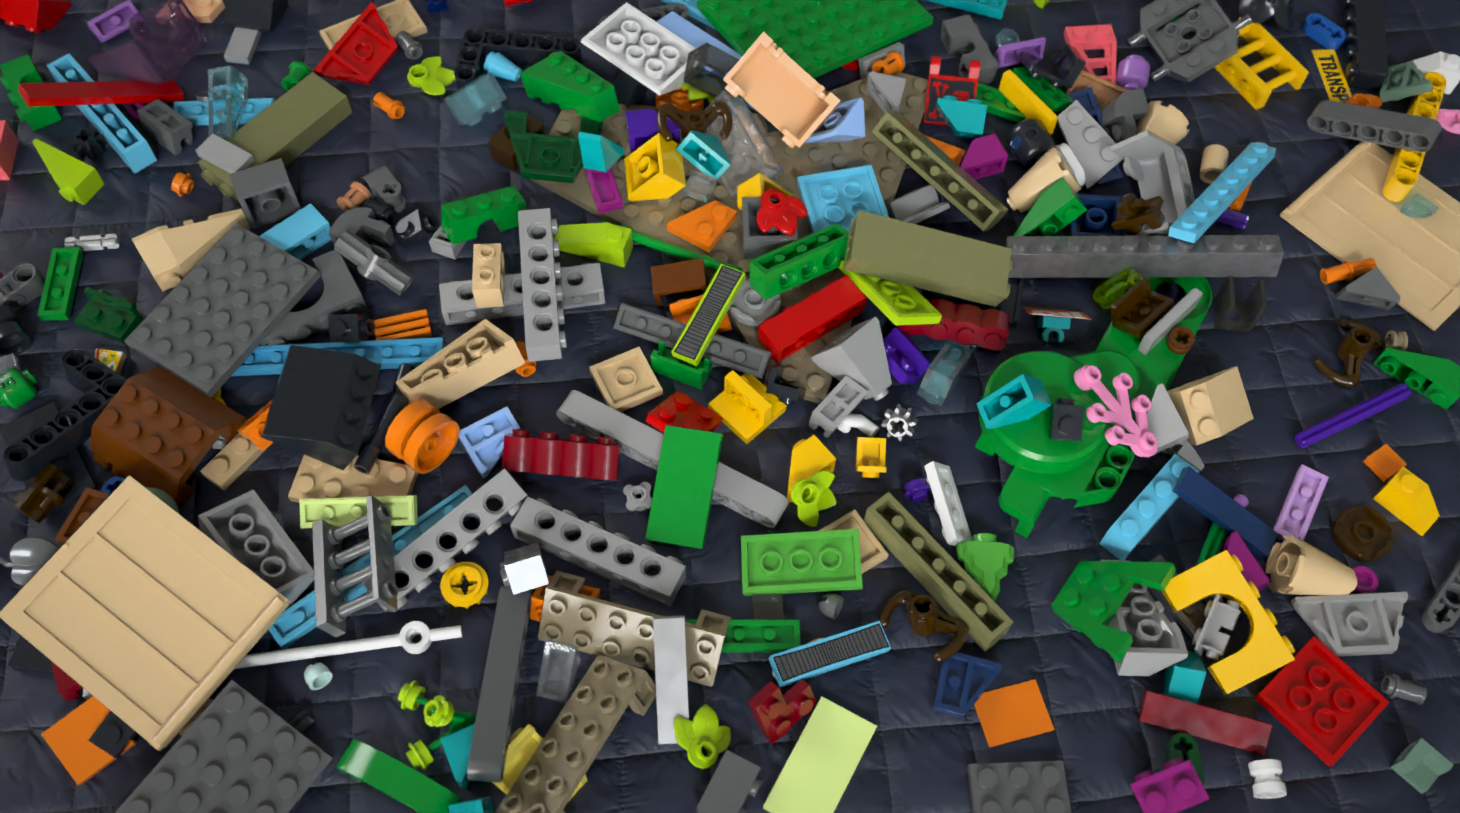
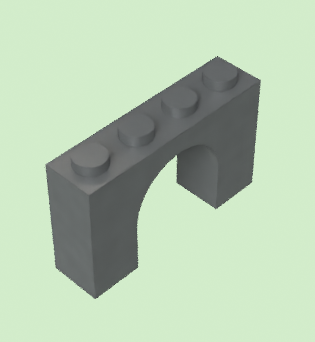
M332 250L313 258L314 264L324 283V291L321 298L316 304L306 310L288 312L260 343L261 346L288 345L297 340L305 339L322 329L329 328L328 315L360 314L367 310L364 299L339 252Z

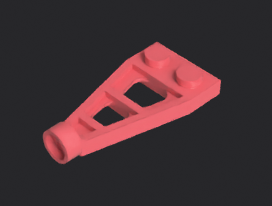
M1112 25L1065 27L1063 34L1066 44L1074 46L1086 62L1082 70L1095 75L1092 69L1107 68L1108 75L1098 77L1116 84L1117 41ZM1104 49V58L1089 59L1083 50Z

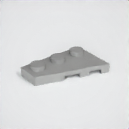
M1077 100L1058 115L1057 122L1065 141L1084 170V185L1086 190H1088L1124 160V157L1111 151L1110 146L1115 145V141Z

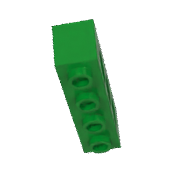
M835 223L750 260V287L767 300L838 268L841 260H845L849 232Z

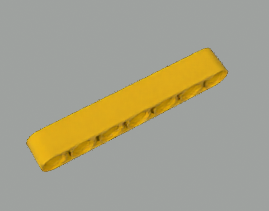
M1429 72L1425 75V79L1430 80L1433 91L1412 96L1407 114L1436 120L1447 80L1437 72ZM1395 148L1382 189L1383 195L1388 200L1400 202L1406 197L1417 182L1426 152Z

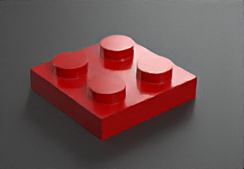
M677 391L650 411L646 422L663 433L666 425L715 432L721 426L723 418L715 414L711 409L692 400L688 395Z

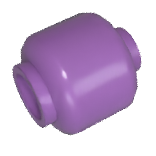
M1139 55L1127 56L1118 65L1116 84L1127 90L1144 89L1148 84L1149 63L1144 57Z

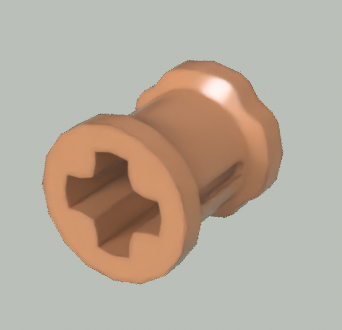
M352 182L350 185L351 189L343 197L337 199L338 206L344 212L360 207L364 201L371 198V193L361 183Z

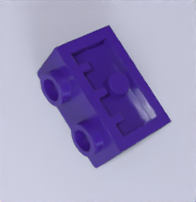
M894 328L886 338H883L890 373L900 384H916L932 366V363L900 328Z

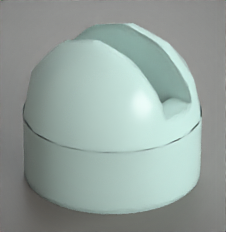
M322 663L311 664L304 671L305 682L311 690H319L331 681L332 673Z

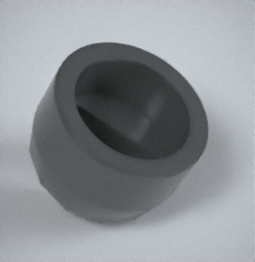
M828 593L822 596L823 601L819 602V609L825 616L835 620L842 609L844 598L837 594Z

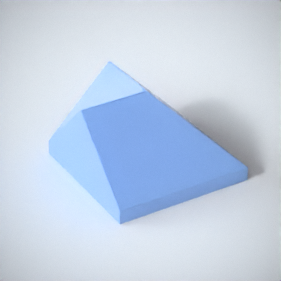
M862 98L841 103L805 143L845 142L864 138L865 118L864 101Z

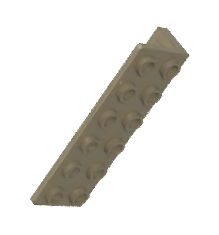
M556 571L545 590L538 639L597 656L603 655L626 664L655 671L653 617L664 616L582 595L581 592L584 589L585 578ZM701 610L696 625L685 622L688 681L710 687L713 686L731 617Z
M598 655L498 807L496 813H565L564 807L627 706L629 705L634 713L644 716L655 699L656 684L646 670Z

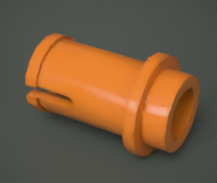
M379 92L374 96L373 101L376 102H373V105L386 112L389 118L400 119L404 115L405 107L401 101L393 100L383 92Z
M517 341L515 343L525 364L517 367L515 370L521 376L527 377L536 371V361L529 362L525 344Z

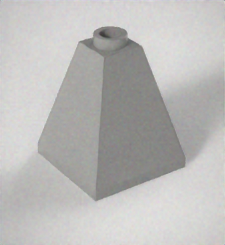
M877 317L844 330L810 357L815 364L837 380L841 381L847 375L866 389L868 394L864 397L865 400L873 398L877 401L889 393L887 388L892 384L880 323Z

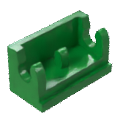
M660 340L658 351L653 350L651 354L652 371L701 390L712 370L711 359L705 357L704 362L700 361L698 366L673 357L672 350L666 348V342Z

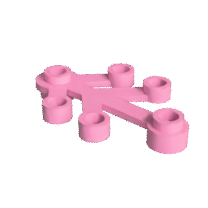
M1085 365L1075 371L1074 381L1076 385L1084 391L1093 389L1111 410H1106L1101 403H1095L1086 410L1088 419L1093 423L1101 421L1115 424V426L1106 430V440L1111 445L1123 444L1130 446L1132 451L1139 457H1151L1156 454L1158 450L1157 439L1149 431L1146 411L1151 409V401L1147 396L1139 395L1132 399L1131 406L1135 411L1136 423L1132 419L1128 389L1133 386L1132 378L1127 373H1121L1113 378V386L1117 394L1116 400L1100 381L1101 372L1096 366ZM1120 426H1124L1130 434L1125 433L1124 429Z

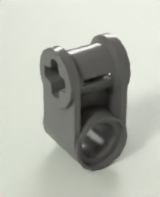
M385 165L362 177L364 186L379 203L384 206L393 207L396 213H400L406 208V200L401 194L402 187Z
M30 263L16 266L11 272L0 279V288L4 291V293L0 292V305L13 307L16 312L20 311L25 305L42 295L45 278Z

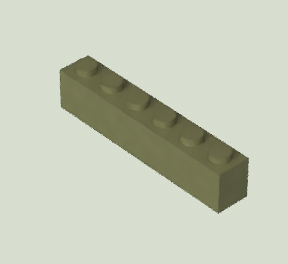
M887 111L872 130L873 134L981 230L993 229L1009 210L897 111Z
M889 492L867 508L864 522L872 533L951 617L962 620L969 627L968 635L984 652L1007 634L1013 624L1012 619Z

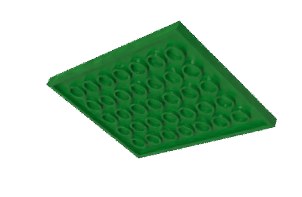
M697 0V9L741 57L759 36L765 32L778 48L780 47L784 53L813 79L932 25L934 18L916 0Z

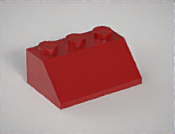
M0 0V18L5 20V24L19 27L24 25L27 31L41 33L42 29L52 30L69 10L72 2L68 0Z

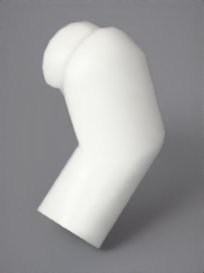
M849 414L837 427L843 433H848L851 427L858 428L870 438H873L879 430L877 425L861 414Z

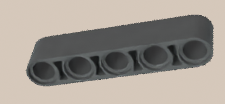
M1329 100L1320 101L1307 119V126L1317 133L1417 152H1426L1431 149L1442 130L1440 123L1432 118Z

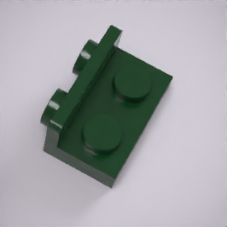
M87 287L84 293L89 298V301L74 322L78 327L125 344L124 340L136 329L143 319L136 309V304L127 298L118 299L113 297L105 290L99 289L97 291Z

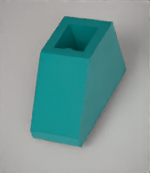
M942 96V98L937 99L935 109L955 136L976 139L983 135L987 105H983L982 101L976 99H968L967 102L957 101V98L954 96Z

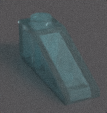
M231 65L208 70L209 137L212 134L222 139L234 137L248 102V78Z
M948 339L927 368L917 395L923 397L931 404H937L942 407L976 346L963 345Z

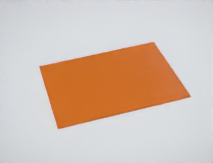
M1036 679L984 692L974 704L989 748L1055 730Z

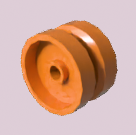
M421 399L406 406L395 417L387 431L385 446L389 452L398 459L404 460L415 472L425 474L439 467L449 457L458 441L460 427L448 415L440 413L439 409L429 401Z

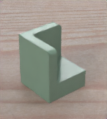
M1420 738L1408 745L1390 768L1418 792L1425 793L1438 776L1449 771L1453 764L1424 739Z

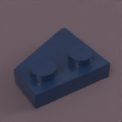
M958 652L942 661L932 711L963 719L1001 672L1003 664Z

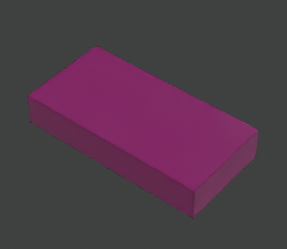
M610 168L607 172L585 169V175L598 214L624 208L612 169Z

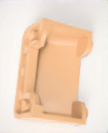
M765 32L759 36L723 79L727 83L725 89L735 98L740 95L784 134L782 140L792 149L795 146L801 148L841 104L840 100L833 93L826 92L824 86L814 80L784 53L780 47L778 48Z

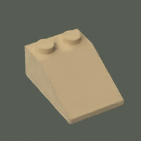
M1237 366L1167 391L1189 433L1187 441L1191 445H1199L1221 437L1254 419Z

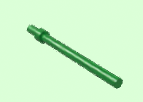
M624 224L620 225L622 227L633 229V227ZM632 230V240L639 244L685 260L703 258L705 266L714 270H718L720 265L723 264L743 272V268Z

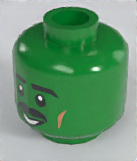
M17 368L8 369L0 375V403L6 409L9 406L14 409L22 407L36 397L38 392L34 385L38 383L37 379L27 369L23 372Z

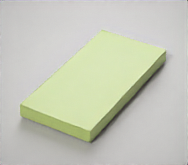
M821 696L763 805V809L770 813H834L877 726Z

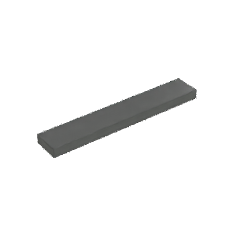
M621 303L613 328L658 344L661 340L666 342L667 347L674 348L687 324ZM715 334L702 359L706 357L711 359V362L764 379L772 353Z

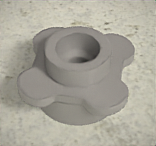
M642 482L636 486L629 484L624 487L623 493L627 496L626 508L629 511H643L646 508H651V485L648 482Z

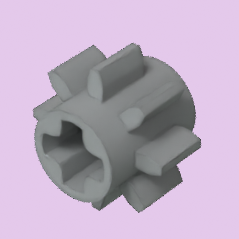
M897 404L894 411L886 410L884 415L888 419H884L881 426L887 427V437L892 435L898 437V440L901 441L905 434L913 435L914 429L911 426H915L918 419L912 418V408L904 409L901 408L900 404ZM900 420L904 422V423H900L899 425L895 423V422H899Z

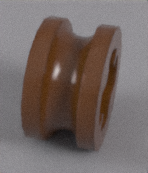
M1176 327L1168 336L1166 345L1175 354H1186L1193 345L1195 336L1186 327ZM1179 337V340L1182 338L1185 343L1182 344V341L1180 343L1177 342L1176 338Z

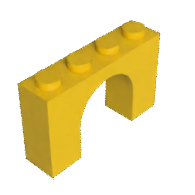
M1227 550L1173 577L1164 592L1161 591L1174 614L1204 598L1220 594L1221 597L1239 603L1247 615L1250 631L1245 645L1235 654L1207 667L1223 695L1229 694L1295 660L1291 654L1295 652L1291 642L1285 635L1280 636L1275 628L1277 621L1268 608L1263 609L1257 599L1260 597V593L1252 581L1246 582L1241 574V571L1244 570L1241 562L1236 555L1230 556Z

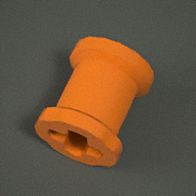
M890 52L884 60H878L873 64L872 71L881 74L884 72L886 75L900 73L905 66L903 58L897 52Z

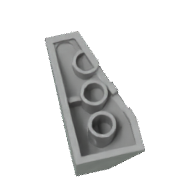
M1101 560V561L1131 562V561H1128V560ZM1134 583L1108 625L1109 627L1130 633L1133 639L1121 662L1119 663L1114 660L1117 674L1122 676H1150L1188 656L1180 628L1175 622L1171 623L1164 614V606L1160 601L1155 602L1147 591L1148 587Z

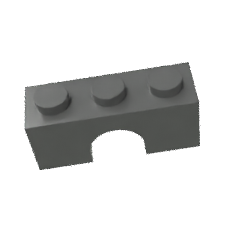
M970 15L944 20L939 38L947 53H964L958 69L959 75L968 78L971 61H980L978 83L984 85L993 83L996 72L999 69L998 61L992 56L987 41L983 40L979 33L978 25L973 22Z

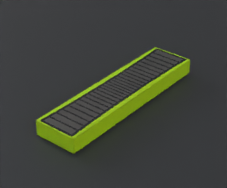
M723 264L720 265L672 350L673 357L698 366L746 279L744 272Z

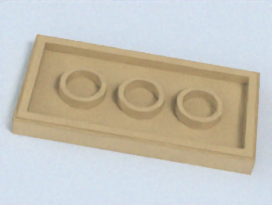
M396 0L377 8L378 14L382 21L384 20L388 32L395 41H397L395 39L396 35L401 31H406L411 38L427 33L425 24L409 0ZM360 15L319 31L329 51Z

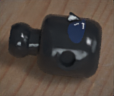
M1027 118L1019 122L1009 131L1007 136L1011 157H1016L1024 168H1031L1049 149L1055 146L1052 136L1044 124L1037 118Z

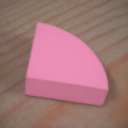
M1439 109L1436 121L1440 123L1441 127L1449 132L1460 134V110Z

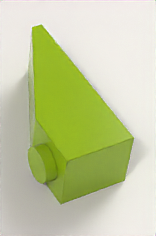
M37 138L32 141L50 174L59 186V193L70 202L75 200L85 205L104 186L105 183L94 167Z
M607 222L560 225L558 234L554 237V240L559 242L560 251L624 268L633 249L632 229Z

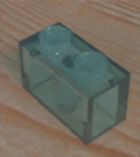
M489 72L445 98L444 101L459 125L469 124L473 126L483 119L481 115L485 112L493 113L501 108V102L507 99L492 72Z

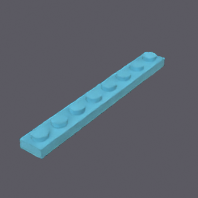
M1251 142L1170 226L1169 236L1195 243L1274 158L1276 148L1269 147L1262 142Z

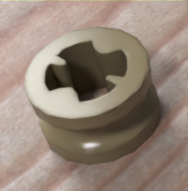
M1394 330L1388 331L1384 339V350L1392 348L1406 351L1408 345L1407 333L1400 331L1397 334Z

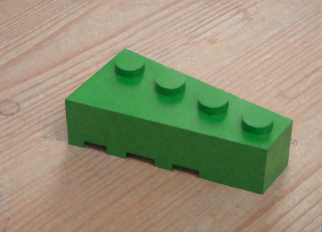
M562 51L553 52L547 58L520 72L527 96L531 99L539 97L543 103L549 105L552 102L559 104L560 109L566 111L575 110L577 115L597 122H602L620 111L614 86Z

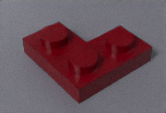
M801 679L784 695H782L780 688L770 681L748 701V704L764 738L773 745L780 737L786 735L800 718L807 715L817 702L810 685Z

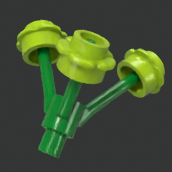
M414 680L411 684L405 683L400 690L398 701L402 702L401 709L405 710L408 708L415 711L422 704L425 705L424 716L428 726L439 727L446 726L449 723V732L428 746H425L421 739L414 744H411V742L408 744L410 750L405 754L414 769L421 766L423 770H427L426 766L434 761L430 752L442 745L440 739L475 724L477 715H472L471 712L454 710L453 704L442 695L435 696L433 700L425 698V687L420 686L418 681Z

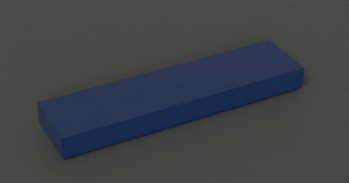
M1190 466L1183 468L1173 492L1228 534L1237 531L1247 548L1260 558L1268 557L1278 533Z

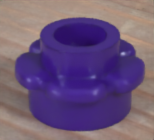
M924 478L913 480L903 486L905 490L904 497L911 499L912 502H919L927 498V492L931 489Z

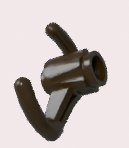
M716 101L707 110L680 111L673 104L664 103L660 105L657 112V127L664 140L670 142L673 139V135L666 124V117H668L681 129V138L684 140L691 130L706 134V129L719 115H722L723 128L720 132V137L725 140L728 139L732 131L733 118L728 105L722 101Z
M1342 318L1339 321V326L1350 330L1337 345L1336 351L1338 356L1344 361L1345 375L1334 371L1321 358L1315 359L1314 365L1330 381L1351 388L1360 382L1362 360L1369 350L1381 347L1382 337L1374 329L1362 322Z
M902 589L892 595L884 604L879 616L882 628L889 626L894 609L900 604H905L908 610L909 627L914 634L923 637L940 631L955 635L954 639L946 647L934 653L933 658L936 662H942L952 657L961 649L969 633L967 624L962 620L942 613L938 609L937 602L928 595L921 594L916 596L913 591Z

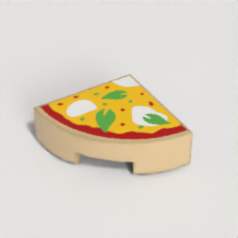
M96 349L95 358L120 375L127 357L124 352Z

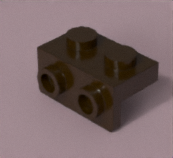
M1144 277L1111 306L1112 325L1116 329L1141 338L1174 307V300L1151 291L1150 279Z

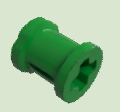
M292 62L289 66L290 72L288 76L282 80V86L286 91H289L311 73V69L302 62Z

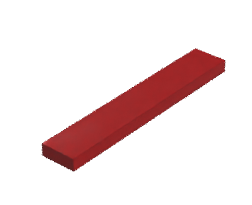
M174 80L19 83L18 89L29 107L151 103L157 99L164 103L178 102L184 99V93Z

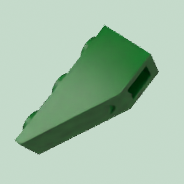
M1061 178L1041 193L1013 236H1053L1086 212L1087 208L1071 185L1064 178Z
M1386 348L1373 363L1385 373L1395 377L1409 388L1414 389L1446 410L1460 397V366L1449 359Z

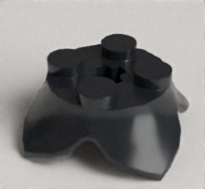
M1241 0L1239 14L1241 18L1248 14L1252 23H1261L1270 17H1274V23L1287 33H1290L1295 22L1293 13L1295 1Z

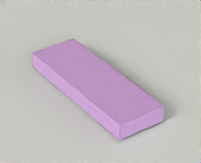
M1303 464L1298 468L1273 528L1278 533L1277 539L1285 541L1286 539L1283 537L1289 535L1304 541L1328 481V476Z

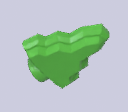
M980 533L974 535L972 541L955 545L957 559L963 562L965 572L995 602L1000 592V580L1007 575L1008 565L1014 561V547L1010 546V544L997 542V537L994 534Z

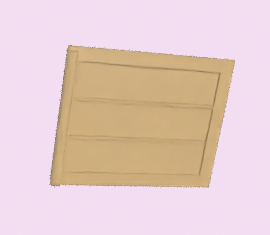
M1361 141L1281 213L1280 217L1342 263L1344 261L1351 263L1373 258L1377 268L1399 294L1400 302L1397 304L1435 331L1460 306V202L1420 174L1417 182L1402 201L1393 202L1388 200L1383 195L1382 189L1393 155L1375 143Z
M129 475L0 611V618L140 734L155 749L161 751L168 746L284 612L290 601Z

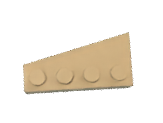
M484 319L395 383L403 396L408 400V404L422 399L429 401L439 409L525 364V361L514 339Z

